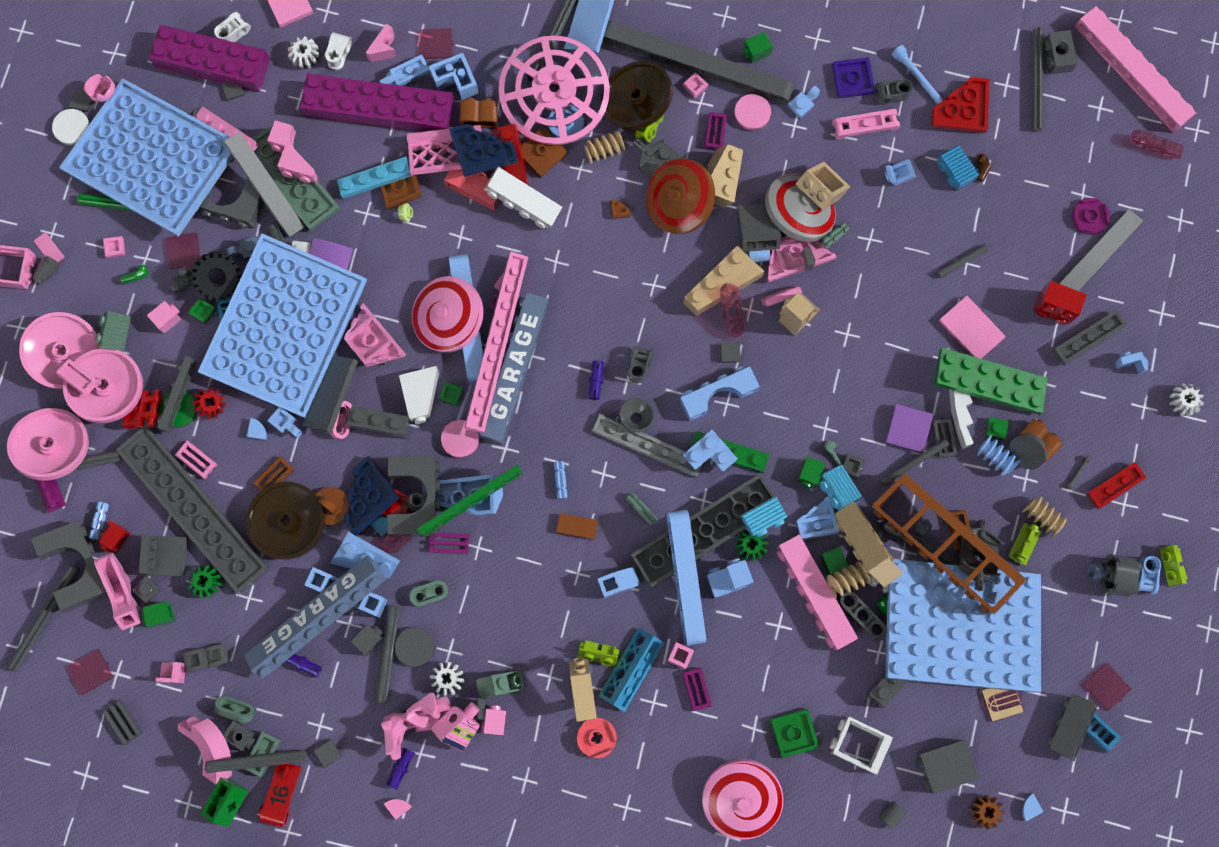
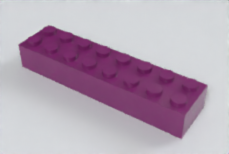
M306 73L300 109L305 117L427 132L450 129L455 101L452 92Z

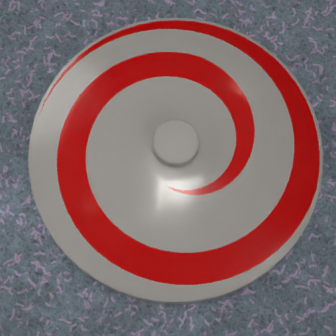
M786 174L778 177L770 185L765 196L766 210L775 226L787 236L799 241L813 242L825 237L835 224L836 210L834 204L822 210L796 185L803 175Z

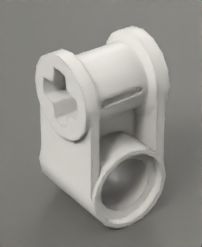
M234 12L216 26L214 34L216 38L236 42L249 32L251 26L240 18L241 15L238 12Z
M334 32L331 34L325 52L328 67L331 70L337 71L344 66L347 54L351 48V37Z

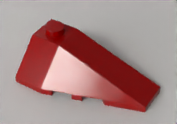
M516 124L494 129L490 134L497 136V139L513 143L519 162L500 168L528 185L521 137Z

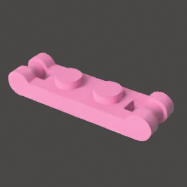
M890 109L836 118L832 120L833 127L836 129L835 138L843 139L849 136L897 130L900 128V123L896 118L898 116L897 110ZM847 125L848 129L843 130L842 126Z

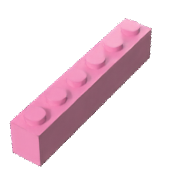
M800 534L779 545L776 553L781 562L785 561L789 577L791 579L794 578L798 584L796 589L801 597H805L807 601L805 605L811 614L814 613L817 618L815 621L817 627L826 634L825 641L829 648H833L836 651L857 640V635Z

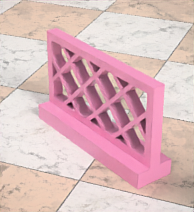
M481 125L473 126L475 130L482 132ZM449 129L407 134L411 175L461 169L460 163L451 162L457 157V153L450 148L454 147ZM442 148L438 153L432 151V149ZM415 151H423L419 155L413 153ZM446 151L452 154L447 159L442 156ZM427 154L433 156L429 161L423 158ZM437 159L443 162L441 165L435 166L433 164ZM419 161L425 164L420 168H414Z

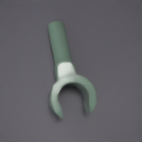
M828 440L823 445L824 451L832 456L837 466L842 465L833 451L837 445L832 440Z

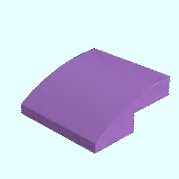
M314 238L309 254L347 270L353 249Z
M895 404L885 441L924 452L933 413Z

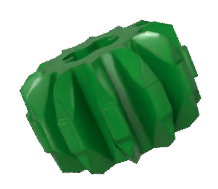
M742 531L740 533L742 538H736V541L741 543L735 545V549H741L737 555L741 556L744 553L746 555L743 560H747L750 556L751 562L755 561V555L758 559H762L761 553L767 552L762 546L768 545V542L761 541L765 538V535L759 538L756 535L751 537L748 531V535ZM750 541L756 544L753 550L747 547Z
M206 565L204 569L202 566H198V573L193 570L191 571L194 577L188 578V581L192 582L188 589H194L192 594L194 596L199 594L201 599H204L205 595L211 598L212 591L214 593L219 592L216 586H222V583L217 582L221 575L216 574L217 569H211L209 565ZM204 578L208 579V581L205 582L206 586L201 584L204 582Z

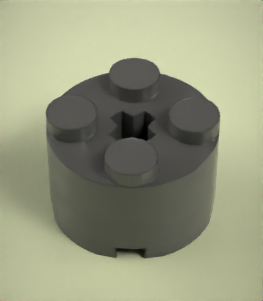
M1108 554L1105 557L1108 559L1106 564L1102 563L1105 575L1099 580V584L1104 587V589H1101L1102 592L1125 597L1138 593L1140 589L1138 580L1139 574L1142 571V563L1137 562L1135 558Z

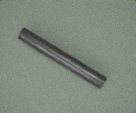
M984 244L937 271L938 277L942 278L988 251L987 246Z

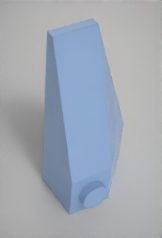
M491 474L440 480V492H437L440 506L452 507L499 476ZM422 483L423 495L427 498L426 487ZM503 487L465 512L474 515L496 514L503 497Z

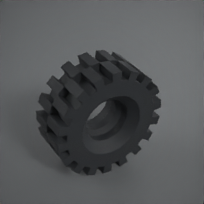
M212 251L209 254H203L200 259L196 260L192 268V281L196 291L202 297L205 296L211 301L212 299L220 301V299L226 300L230 295L233 296L241 279L240 269L235 260L229 257L228 254L218 251L217 253ZM219 269L224 273V279L221 283L215 284L209 280V273L212 270Z

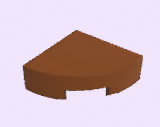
M610 200L612 219L631 217L628 207L618 200Z

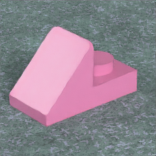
M385 24L366 51L370 62L396 57L395 50L388 46L394 40L393 28L388 24Z

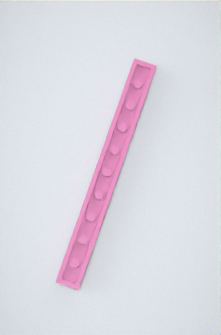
M511 251L508 255L464 429L482 434L485 431L528 261L527 256Z

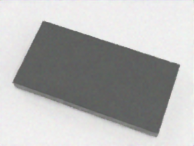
M333 356L302 426L332 433L358 363L357 360Z

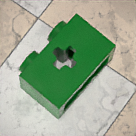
M220 777L200 814L213 824L229 827L249 790L237 781Z

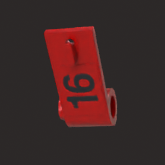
M291 764L277 765L264 805H260L257 813L260 822L282 828L286 826L290 813L289 805L302 767Z

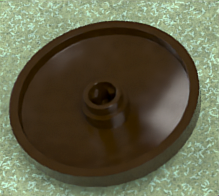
M637 61L623 66L609 78V101L604 114L613 125L624 130H638L650 126L664 115L671 103L673 85L669 75L660 65L649 61ZM603 89V92H602L601 104H602V101H603L604 89Z
M278 482L269 485L255 496L248 508L246 527L249 538L259 551L275 559L291 560L304 556L318 544L323 535L326 522L324 507L318 501L317 495L304 485L295 482Z

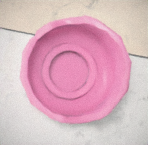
M95 74L85 82L84 90L93 101L104 102L113 96L116 86L108 76L105 78Z

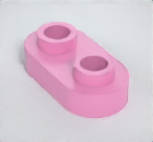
M343 401L341 406L342 413L339 411L332 433H330L335 439H343L349 434L350 427L347 423L352 405L348 401Z

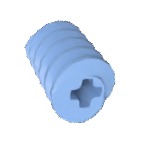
M990 435L978 448L977 456L984 453L983 461L990 459L989 466L996 464L995 471L1002 469L1001 476L1009 474L1021 460L1014 462L1016 456L1011 455L1008 457L1010 451L1007 449L1002 452L1004 445L1001 444L996 447L998 440L995 439L990 442L992 437Z

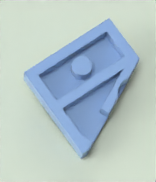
M829 496L796 521L798 533L802 540L839 533Z

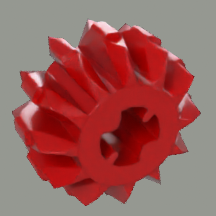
M209 387L208 393H206L202 388L200 390L201 395L196 393L194 396L197 399L192 402V405L197 406L194 408V412L201 411L200 418L206 414L207 420H210L211 415L217 419V412L220 414L224 413L221 407H226V403L222 402L225 396H218L220 392L218 389L215 393H212V387ZM213 401L212 405L206 406V402Z

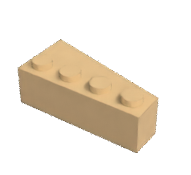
M736 246L684 297L683 304L698 316L717 305L720 301L729 298L737 291L761 279L764 270Z
M854 501L834 514L838 520L836 525L841 532L846 533L844 538L850 546L853 545L855 550L852 552L859 561L862 560L863 564L861 567L867 575L871 574L883 587L903 575L902 570L893 562L894 558L883 546L884 543L881 538L873 531V526Z

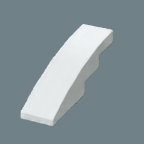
M949 390L955 431L961 448L965 449L974 444L967 427L973 424L967 407L973 402L970 395Z

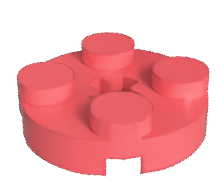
M601 718L585 721L577 734V743L580 750L592 758H602L610 754L615 747L617 739L616 731L612 724ZM594 732H597L598 735L602 734L601 743L597 744L596 741H591V738L594 737Z

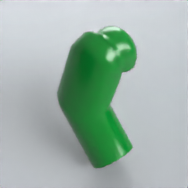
M138 265L137 271L122 275L120 277L122 284H129L147 277L149 273L147 266Z

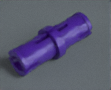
M598 360L592 361L588 399L593 400L595 392L594 400H600L601 384L604 382L602 378L603 361H600L598 368Z
M294 654L285 661V663L296 667L297 671H304L315 678L319 676V673L313 669L319 672L322 670V666L307 660L305 656L300 657Z
M405 747L403 748L401 758L398 759L396 764L394 763V769L386 785L396 790L398 789L405 773L407 774L409 771L407 769L415 752Z

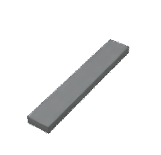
M241 132L225 140L223 143L287 237L289 238L304 229L305 226Z
M1128 209L1059 284L1079 291L1143 220Z
M598 415L591 432L695 478H697L702 467L701 465L695 470L683 457L686 451L643 432H631L620 422L604 415Z

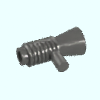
M193 265L189 269L181 268L179 270L180 275L171 279L169 286L175 293L181 292L193 283Z

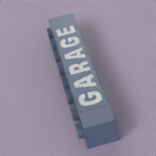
M526 293L525 298H521L519 304L521 311L519 315L515 316L513 323L515 329L513 333L510 332L507 343H509V347L504 352L502 360L504 362L502 368H500L485 431L483 434L480 433L482 439L501 445L504 443L549 306V299L531 293Z
M367 555L244 654L250 670L264 679L387 580L379 565Z

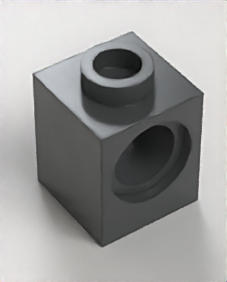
M367 624L351 642L364 655L368 656L383 641L384 638L381 636L383 632L375 624L373 627Z

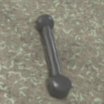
M1089 455L1086 456L1072 480L1066 484L1068 489H1073L1074 482L1091 459Z

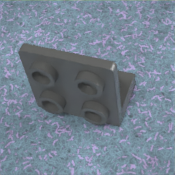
M142 534L139 573L145 576H184L187 538Z

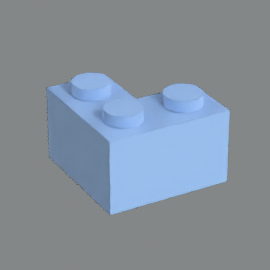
M463 53L429 66L432 79L438 91L455 85L461 100L479 94L477 84Z
M713 430L683 454V457L695 470L711 458L723 472L738 459Z
M738 558L728 562L729 564H727L725 569L720 570V567L709 570L706 580L713 599L746 588L754 583L746 560L740 561Z

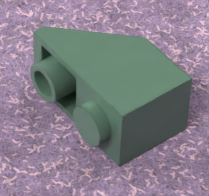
M521 670L476 680L480 699L525 690Z

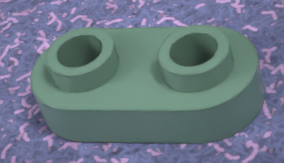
M434 581L414 588L410 592V601L417 607H423L444 600L448 596L449 589L444 582ZM442 588V593L437 595L436 589ZM423 594V600L418 601L417 595Z
M228 696L220 697L215 702V712L220 716L240 723H247L253 719L254 708L251 704Z

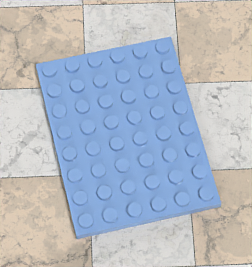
M122 78L115 88L113 96L104 103L59 168L179 237L233 156L223 143L230 138L228 135Z
M261 233L198 372L306 418L367 283V279Z
M894 559L893 562L902 570L903 575L888 584L886 679L1041 692V574L1019 572L1027 579L1026 582L995 615L992 613L987 615L979 607L981 603L976 598L972 601L963 593L965 589L961 585L956 587L948 580L950 575L945 571L940 573L933 566L934 563ZM944 564L962 581L968 577L967 574L959 569L958 565ZM1001 570L997 572V574L1001 573L996 581L983 582L982 591L975 590V581L972 580L968 584L991 607L995 606L1015 585V582Z

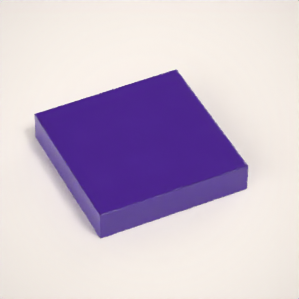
M869 57L833 62L832 68L838 99L875 93Z

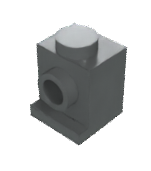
M232 721L223 734L225 740L240 751L249 750L256 741L254 738L257 735L237 721ZM238 733L242 734V740L240 741L236 739Z

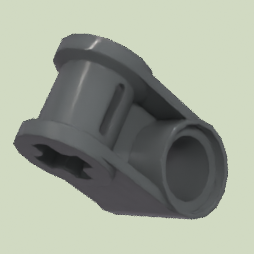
M899 79L877 83L875 87L879 93L878 104L884 105L906 101L913 88L912 82L908 79ZM899 88H905L907 92H901Z
M638 345L634 346L628 373L629 380L632 383L638 384L645 379L653 349L646 350L638 348ZM640 370L642 375L634 376L632 371Z

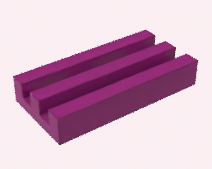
M709 112L704 149L711 148V150L723 147L727 114ZM712 117H716L712 143H709ZM719 118H723L720 143L716 144Z
M437 533V536H430L429 553L468 554L469 534ZM434 538L465 539V542L434 541ZM434 545L465 546V548L440 549L434 548Z
M698 668L683 672L682 675L692 712L711 707L702 669ZM695 673L699 674L707 704L702 703ZM688 675H691L699 706H695Z

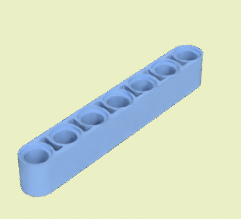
M468 254L449 257L451 276L463 279L473 286ZM480 329L475 338L463 348L468 382L477 380L483 357Z
M687 510L667 513V525L684 643L686 646L706 643L689 513Z

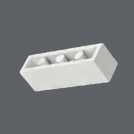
M499 167L494 170L484 188L487 191V195L491 198L500 199L506 207L516 209L522 217L534 220L535 224L542 229L551 227L562 209V206Z

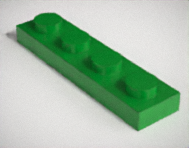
M696 431L691 447L706 434ZM721 439L738 458L733 464L764 473L769 454Z

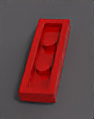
M1133 462L1088 492L1087 495L1098 510L1147 477L1137 463Z

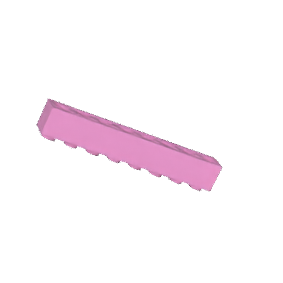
M1096 6L1080 18L1075 28L1173 133L1196 114L1192 105L1187 103L1180 93L1168 83V80L1160 75L1155 66L1145 59L1142 52L1131 44L1129 38L1119 31L1118 27L1106 17L1102 10Z

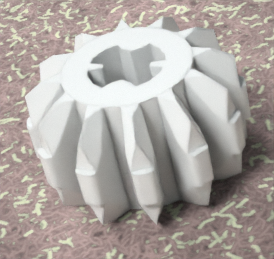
M305 36L300 40L297 37V42L291 41L292 47H288L289 60L292 61L294 66L299 65L303 69L307 65L310 68V63L316 64L315 58H319V53L317 52L319 48L314 43V40H308Z
M1181 384L1180 387L1173 389L1174 393L1170 394L1169 397L1173 401L1169 405H1175L1173 411L1179 410L1181 416L1185 414L1191 416L1194 412L1200 411L1199 407L1204 404L1200 399L1204 395H1199L1200 388L1194 390L1193 384L1188 386Z
M447 662L446 668L443 663H440V671L437 668L433 669L437 676H430L431 679H436V682H433L431 686L439 685L436 692L440 693L443 689L444 696H447L448 689L454 695L455 690L453 687L461 690V686L457 682H464V679L458 678V676L463 674V671L456 672L459 667L457 664L451 669V662ZM448 673H450V679L452 680L451 683L446 682V684H444L443 682L445 679L443 678V676H448Z

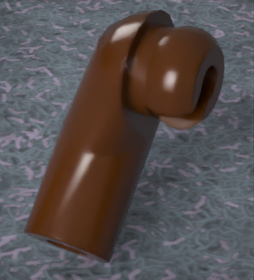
M980 153L976 156V163L979 168V176L976 180L984 182L991 170V164L988 157Z

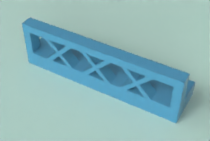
M638 628L601 690L599 697L625 712L665 643ZM642 635L645 636L646 639L643 644L638 646L640 637ZM634 653L633 661L628 663L629 656ZM624 670L625 675L622 679L618 680L619 673ZM614 688L615 692L610 699L607 697L610 689Z

